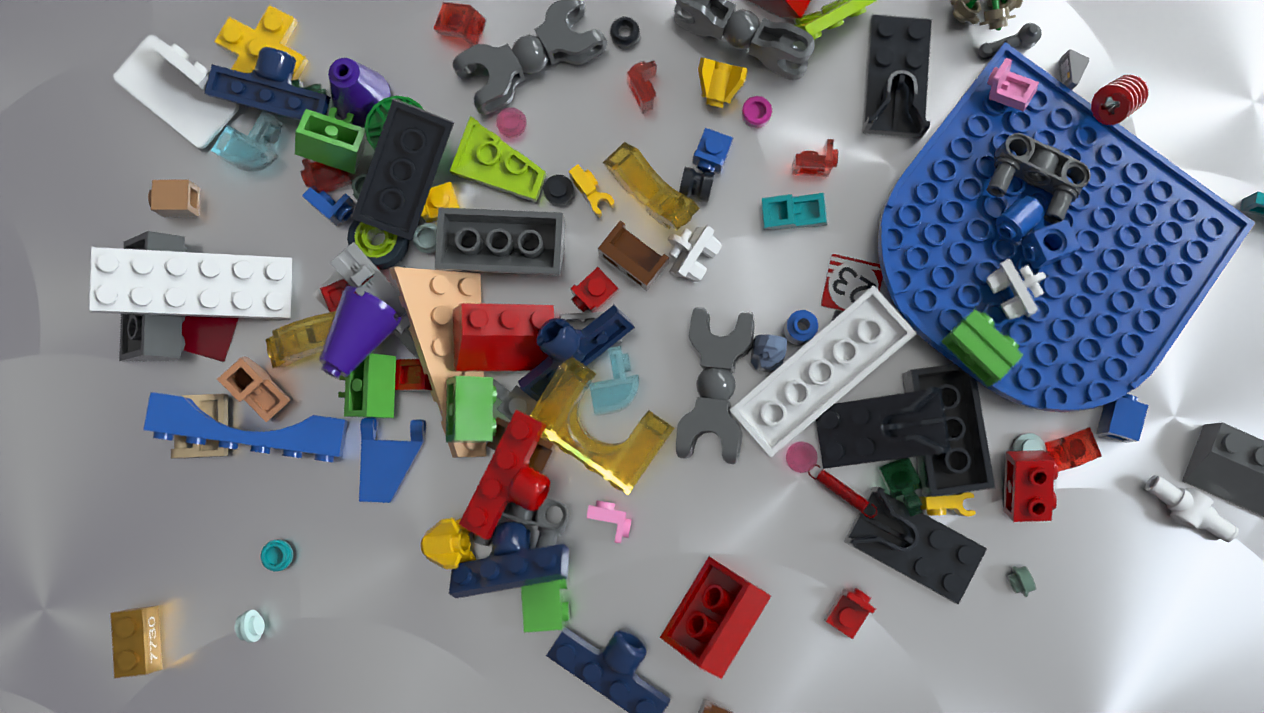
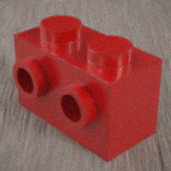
M1044 450L1006 451L1003 511L1013 522L1052 521V510H1055L1057 506V498L1053 488L1054 480L1058 477V465Z

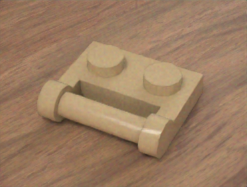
M227 394L181 395L192 399L202 411L216 421L228 426ZM174 434V449H171V459L228 456V448L218 447L219 441L206 439L205 445L193 444V448H187L186 436Z

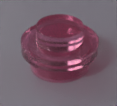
M506 108L499 113L496 124L503 136L515 138L525 131L527 121L521 110Z
M796 442L788 448L786 462L793 471L805 473L815 467L817 452L807 442Z

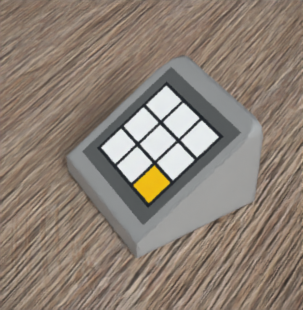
M1068 49L1059 59L1061 83L1073 90L1079 84L1090 62V58L1072 49Z

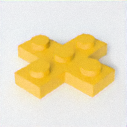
M271 5L268 6L255 30L228 17L214 41L219 47L238 56L231 69L243 73H251L255 69L258 53L262 47H271L287 52L296 59L291 80L293 86L309 62L306 56L285 46L298 24L297 20Z

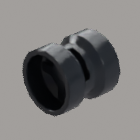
M685 166L678 196L684 198L694 196L699 201L708 203L715 173L709 171L699 173L694 168ZM696 180V188H693L694 181Z

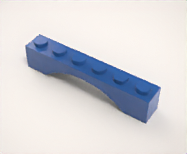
M150 392L143 430L153 431V438L173 441L175 434L186 436V443L205 445L206 439L219 441L218 447L237 450L239 443L251 445L250 451L270 454L271 448L283 449L282 456L302 458V453L306 452L315 454L314 460L333 463L334 456H343L348 421L312 415L298 424L279 430L265 432L243 431L216 421L202 411L190 398Z

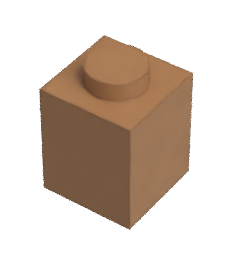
M152 180V189L148 193V202L151 210L162 217H199L200 187L190 180Z

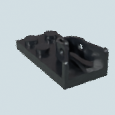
M872 14L869 24L862 133L922 138L928 131L930 121L926 120L932 19Z
M393 98L351 219L412 241L454 122Z
M938 387L836 403L816 419L823 469L951 452L941 388Z
M872 487L867 497L869 504L863 512L868 516H874L876 509L871 506L873 504L877 508V515L869 518L859 512L844 542L959 605L987 548L885 493V489Z

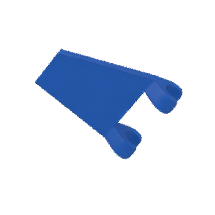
M363 418L361 420L359 502H392L425 441V420L416 419L410 422L411 441L375 440L378 425L377 419Z

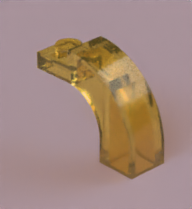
M626 142L603 162L624 190L651 217L668 230L671 227L678 230L681 226L686 225L700 209L694 200L668 185L650 166L639 149Z
M336 311L304 318L273 330V336L266 339L267 354L271 360L272 368H284L301 358L322 352Z

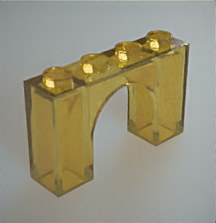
M571 357L559 366L530 416L547 424L542 436L559 446L564 453L572 455L579 460L588 470L606 479L612 487L629 495L675 428L648 410L627 440L610 444L593 438L580 421L579 403L596 373L574 357Z

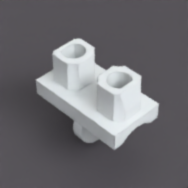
M706 225L704 228L698 226L693 234L686 228L680 236L671 234L668 241L673 245V248L669 255L675 258L676 261L669 270V273L675 277H685L694 282L701 281L707 268L698 263L696 259L700 253H703L708 258H714L722 247V244L712 235L715 230Z
M1010 259L1002 262L999 269L986 278L994 294L1007 287H1010L1015 297L1000 305L1008 320L1023 315L1029 317L1039 310L1027 288L1031 289L1036 298L1044 294L1039 282L1047 278L1044 272L1034 275L1027 265L1020 269L1025 281H1022Z

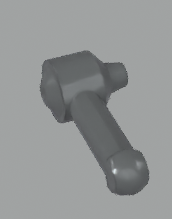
M1026 23L1015 35L992 43L982 44L979 48V54L983 58H990L998 52L1005 42L1012 47L1019 46L1022 49H1031L1041 39L1042 29L1036 23Z

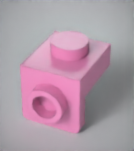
M1006 58L1000 68L995 67L990 74L988 85H991L989 99L1024 112L1036 93L1039 82L1010 72L1012 60Z
M597 500L596 506L589 505L586 518L618 524L614 543L621 544L622 537H629L632 519L626 518L627 512L614 510L615 503Z

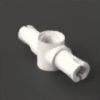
M1154 475L1148 480L1145 489L1167 503V508L1172 511L1170 516L1178 523L1194 530H1198V528L1200 530L1206 529L1227 543L1232 542L1236 538L1239 529L1217 514L1216 509L1211 507L1214 501L1205 494L1192 488L1178 489L1159 475Z

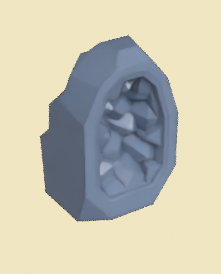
M768 334L756 335L750 360L757 371L773 372L783 364L786 355L787 339Z

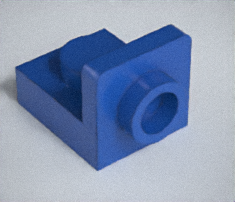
M705 128L697 150L694 152L692 164L697 165L696 168L702 172L709 171L720 174L733 137Z
M311 187L302 195L336 227L340 223L346 222L353 215V208L356 206V203L346 193L337 202L325 191L322 190L318 194Z

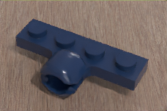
M262 47L259 50L255 69L251 73H243L212 64L204 93L211 97L300 121L306 109L326 115L331 99L328 95L293 86L291 80L296 65L295 57L287 52L271 47Z
M615 305L611 306L581 330L575 329L565 319L554 318L548 320L540 327L537 334V344L541 347L540 350L547 354L548 357L518 381L521 390L538 403L542 402L635 328L633 323Z
M503 522L494 529L492 551L488 557L459 563L457 569H452L449 594L456 599L567 579L569 548L562 543L529 550L531 531L526 529L521 523Z
M564 627L546 657L628 713H663L669 705V697L637 676L636 670L644 660L647 651L644 643L630 632L617 631L606 647L600 650Z

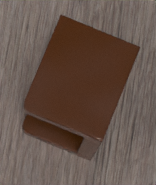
M621 220L598 247V253L602 258L645 291L650 288L669 263V257L666 254L661 256L626 230V225Z

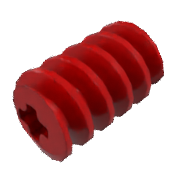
M1133 74L1120 76L1100 88L1094 94L1091 101L1093 116L1105 125L1118 124L1146 103L1149 97V88L1146 82L1139 76Z

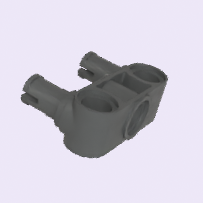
M1014 133L995 151L994 166L996 169L986 190L993 196L1003 197L1007 192L1013 175L1031 186L1051 193L1052 199L1043 218L1051 224H1056L1064 221L1071 202H1074L1079 197L1082 188L1090 181L1091 174L1087 165L1060 152L1055 147L1045 145L1025 134ZM1010 149H1012L1013 151H1015V153L1017 154V156H1015L1014 154H1012L1011 151H1010Z
M546 498L543 504L534 511H527L517 504L509 502L501 517L505 516L507 519L532 526L537 525V530L540 533L536 549L556 545L558 536L561 537L562 532L565 531L569 519V510L564 503ZM551 506H557L562 510L563 517L558 524H552L547 520L546 512ZM493 533L490 539H483L474 534L472 542L490 546Z

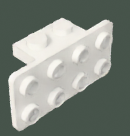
M150 35L116 71L114 80L197 148L204 149L239 110V105L204 94L210 71L198 61L194 65L188 62L186 59L189 55L177 44L174 43L170 47L161 39L159 40L157 37Z

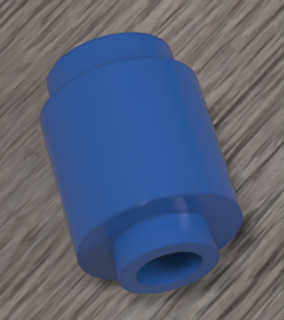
M1030 196L1017 199L996 219L998 234L1007 241L1019 242L1041 221L1044 210L1040 202Z
M795 311L784 324L783 330L786 339L796 345L806 344L816 335L819 326L818 320L810 311ZM797 323H803L806 326L807 330H800L797 326Z

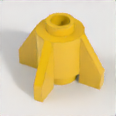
M701 57L698 73L702 90L701 97L707 98L705 104L723 108L724 103L730 104L731 99L745 83L748 72L747 68Z
M454 518L441 519L426 531L421 540L422 553L429 561L445 570L457 569L459 563L476 560L473 552L470 551L471 541L468 533L471 531L458 525L461 518L456 521Z

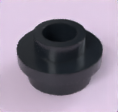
M629 17L616 19L610 27L612 41L621 47L632 46L637 42L640 35L637 22ZM622 30L630 32L626 37L621 36L619 33Z

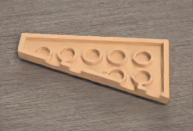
M393 267L389 270L392 279L396 280L401 294L398 297L402 308L405 307L411 324L409 330L424 374L428 375L433 390L430 392L433 401H437L442 416L441 424L446 436L447 379L454 376L484 377V372H454L453 309L461 303H481L480 273ZM448 443L453 458L486 457V443Z

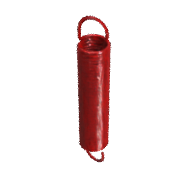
M813 464L808 468V474L813 479L823 484L834 494H837L866 517L873 518L877 515V508L873 504L871 506L876 509L875 515H866L863 511L868 506L869 501L826 470L822 469L817 478L813 477L809 472L812 466L821 468L819 465Z

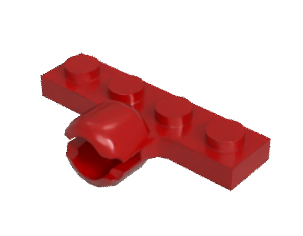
M515 410L458 525L483 539H490L509 502H513L527 511L537 510L543 504L549 493L551 482L547 476L532 469L529 465V460L547 424L520 410Z

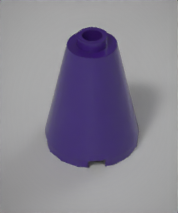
M339 58L331 64L328 75L332 106L337 109V115L342 120L346 119L348 113L354 114L353 125L362 127L361 125H365L367 115L372 107L382 99L391 97L389 85L378 72L350 58Z
M347 286L342 293L319 361L323 364L321 370L336 379L340 375L347 377L399 326L402 320L401 317L393 318L396 311L374 295L366 291L363 296L355 294L354 292L357 288L353 286Z

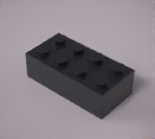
M956 364L912 369L903 373L905 393L926 390L929 387L941 388L951 452L916 457L922 497L995 488L977 380Z

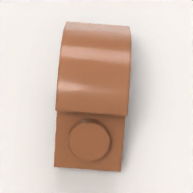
M246 356L237 360L217 379L239 402L245 400L265 422H268L291 401L270 379L271 376Z

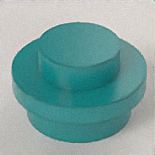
M272 540L261 551V562L270 571H282L293 560V550L283 540Z

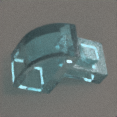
M263 110L248 136L226 125L211 151L222 160L241 170H262L271 165L278 157L270 149V146L278 141L283 125L273 115Z
M621 346L608 348L614 379L589 383L595 416L617 413L626 409L634 401L638 393L639 375L626 377L625 372L631 371L629 355L628 353L622 354Z

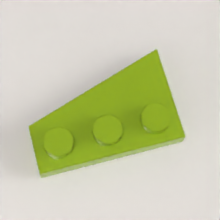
M836 0L822 6L821 11L803 15L802 18H795L796 25L794 26L808 32L815 40L822 36V30L826 28L830 30L843 25L844 18L848 16L850 18L865 13L867 11L866 6L877 0Z
M472 116L469 117L450 169L451 174L537 202L546 178V172L519 151L514 150L502 141L495 133L483 127Z

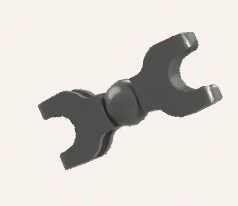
M558 0L551 4L546 12L543 24L534 29L536 36L526 35L520 37L514 42L512 49L508 43L501 47L476 44L454 58L453 69L461 78L469 79L479 75L489 77L488 83L474 95V106L479 113L484 115L490 114L508 105L514 97L516 86L526 80L524 73L533 74L540 72L546 66L548 60L551 65L558 62L582 65L605 51L607 40L601 31L593 29L584 33H577L571 30V26L584 16L585 3L583 0Z
M675 0L677 4L674 8V20L680 27L696 35L711 36L721 41L725 36L726 41L734 48H750L748 54L759 59L770 71L787 79H799L806 72L808 59L813 54L815 47L814 38L808 32L790 23H776L765 18L760 23L758 17L752 11L744 9L735 11L736 4L728 0ZM685 10L688 13H690L693 17L685 18L684 16H682L681 12ZM793 42H803L806 49L802 51L794 46ZM786 60L798 63L800 67L798 69H790L787 67Z
M701 307L694 308L689 329V339L701 355V367L704 370L699 374L696 382L697 392L700 397H697L694 409L684 415L677 426L676 454L678 458L686 459L691 457L698 438L705 433L712 432L721 439L723 460L733 465L738 462L743 432L730 414L731 403L728 400L734 394L736 387L735 378L732 374L735 373L736 363L753 348L755 331L753 312L740 313L734 331L727 336L719 337L711 333L710 316L706 309Z

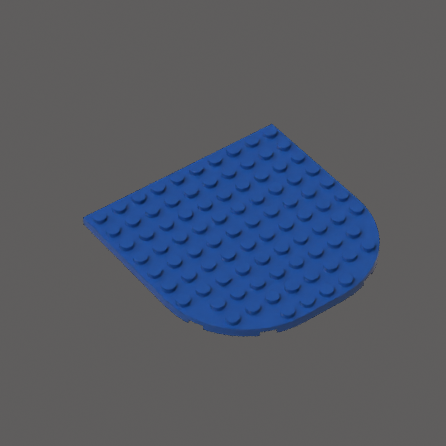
M1005 42L891 190L880 219L878 253L883 279L896 308L911 328L929 345L987 387L941 342L970 312L975 309L979 313L983 312L992 318L995 323L994 328L1002 335L1010 336L1017 342L1019 346L1017 350L1023 354V357L1001 380L987 388L1011 402L1028 408L1050 412H1077L1113 402L1139 387L1151 376L1255 222L1120 124L1105 125L1100 123L1093 116L1091 103ZM1006 58L1012 60L1010 72L1039 82L1037 91L1024 112L989 99L991 85H988L990 74L995 67L1000 68ZM1014 133L1025 134L1045 145L1055 147L1060 152L1087 165L1091 174L1090 181L1082 188L1079 197L1074 202H1071L1064 220H1068L1081 248L1068 258L1036 270L1033 269L1031 263L1024 257L1021 241L1032 232L1053 225L1043 218L1052 199L1051 193L1031 186L1014 175L1003 197L993 196L986 190L996 169L994 166L995 151ZM1010 149L1011 153L1014 154L1015 156H1017V154L1015 153V151H1013L1012 149ZM1030 196L1038 200L1044 210L1041 221L1019 242L1007 241L998 234L996 219L1017 199ZM1044 241L1045 247L1052 251L1051 246ZM1008 259L1011 260L1022 281H1025L1020 269L1027 265L1034 275L1044 272L1047 277L1039 282L1044 294L1035 298L1031 289L1027 288L1039 309L1029 317L1023 315L1008 320L1000 305L1015 297L1010 287H1007L994 294L986 281V278L998 270L1000 264Z

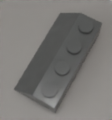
M439 207L434 269L560 275L564 253V215L559 212Z
M147 231L124 241L123 249L188 252L187 247L184 246L185 236ZM121 314L119 361H169L181 358V353L185 347V339L182 336V323L185 320V316Z
M1223 422L1205 424L1182 482L1264 517V440Z

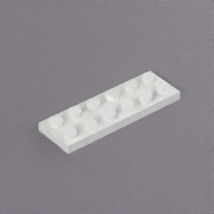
M92 247L90 313L290 320L292 258Z
M872 286L733 406L730 411L764 451L772 457L917 333L877 288Z

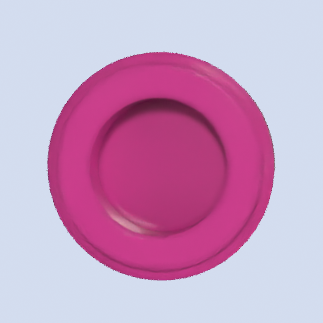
M750 97L743 104L741 111L742 120L749 127L761 128L769 122L772 115V106L764 97Z

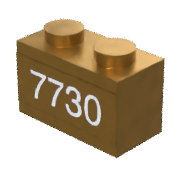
M159 606L133 608L110 613L114 678L147 675L161 670Z

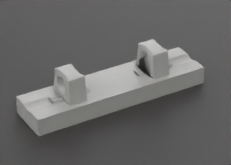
M351 243L330 261V264L350 286L357 288L355 291L360 296H363L366 291L396 311L393 318L403 315L399 326L393 333L413 355L417 354L409 330L411 324L405 307L402 308L398 297L401 295L400 292L356 243ZM373 276V277L370 278L364 285H362V283H363L366 279H368L369 277Z

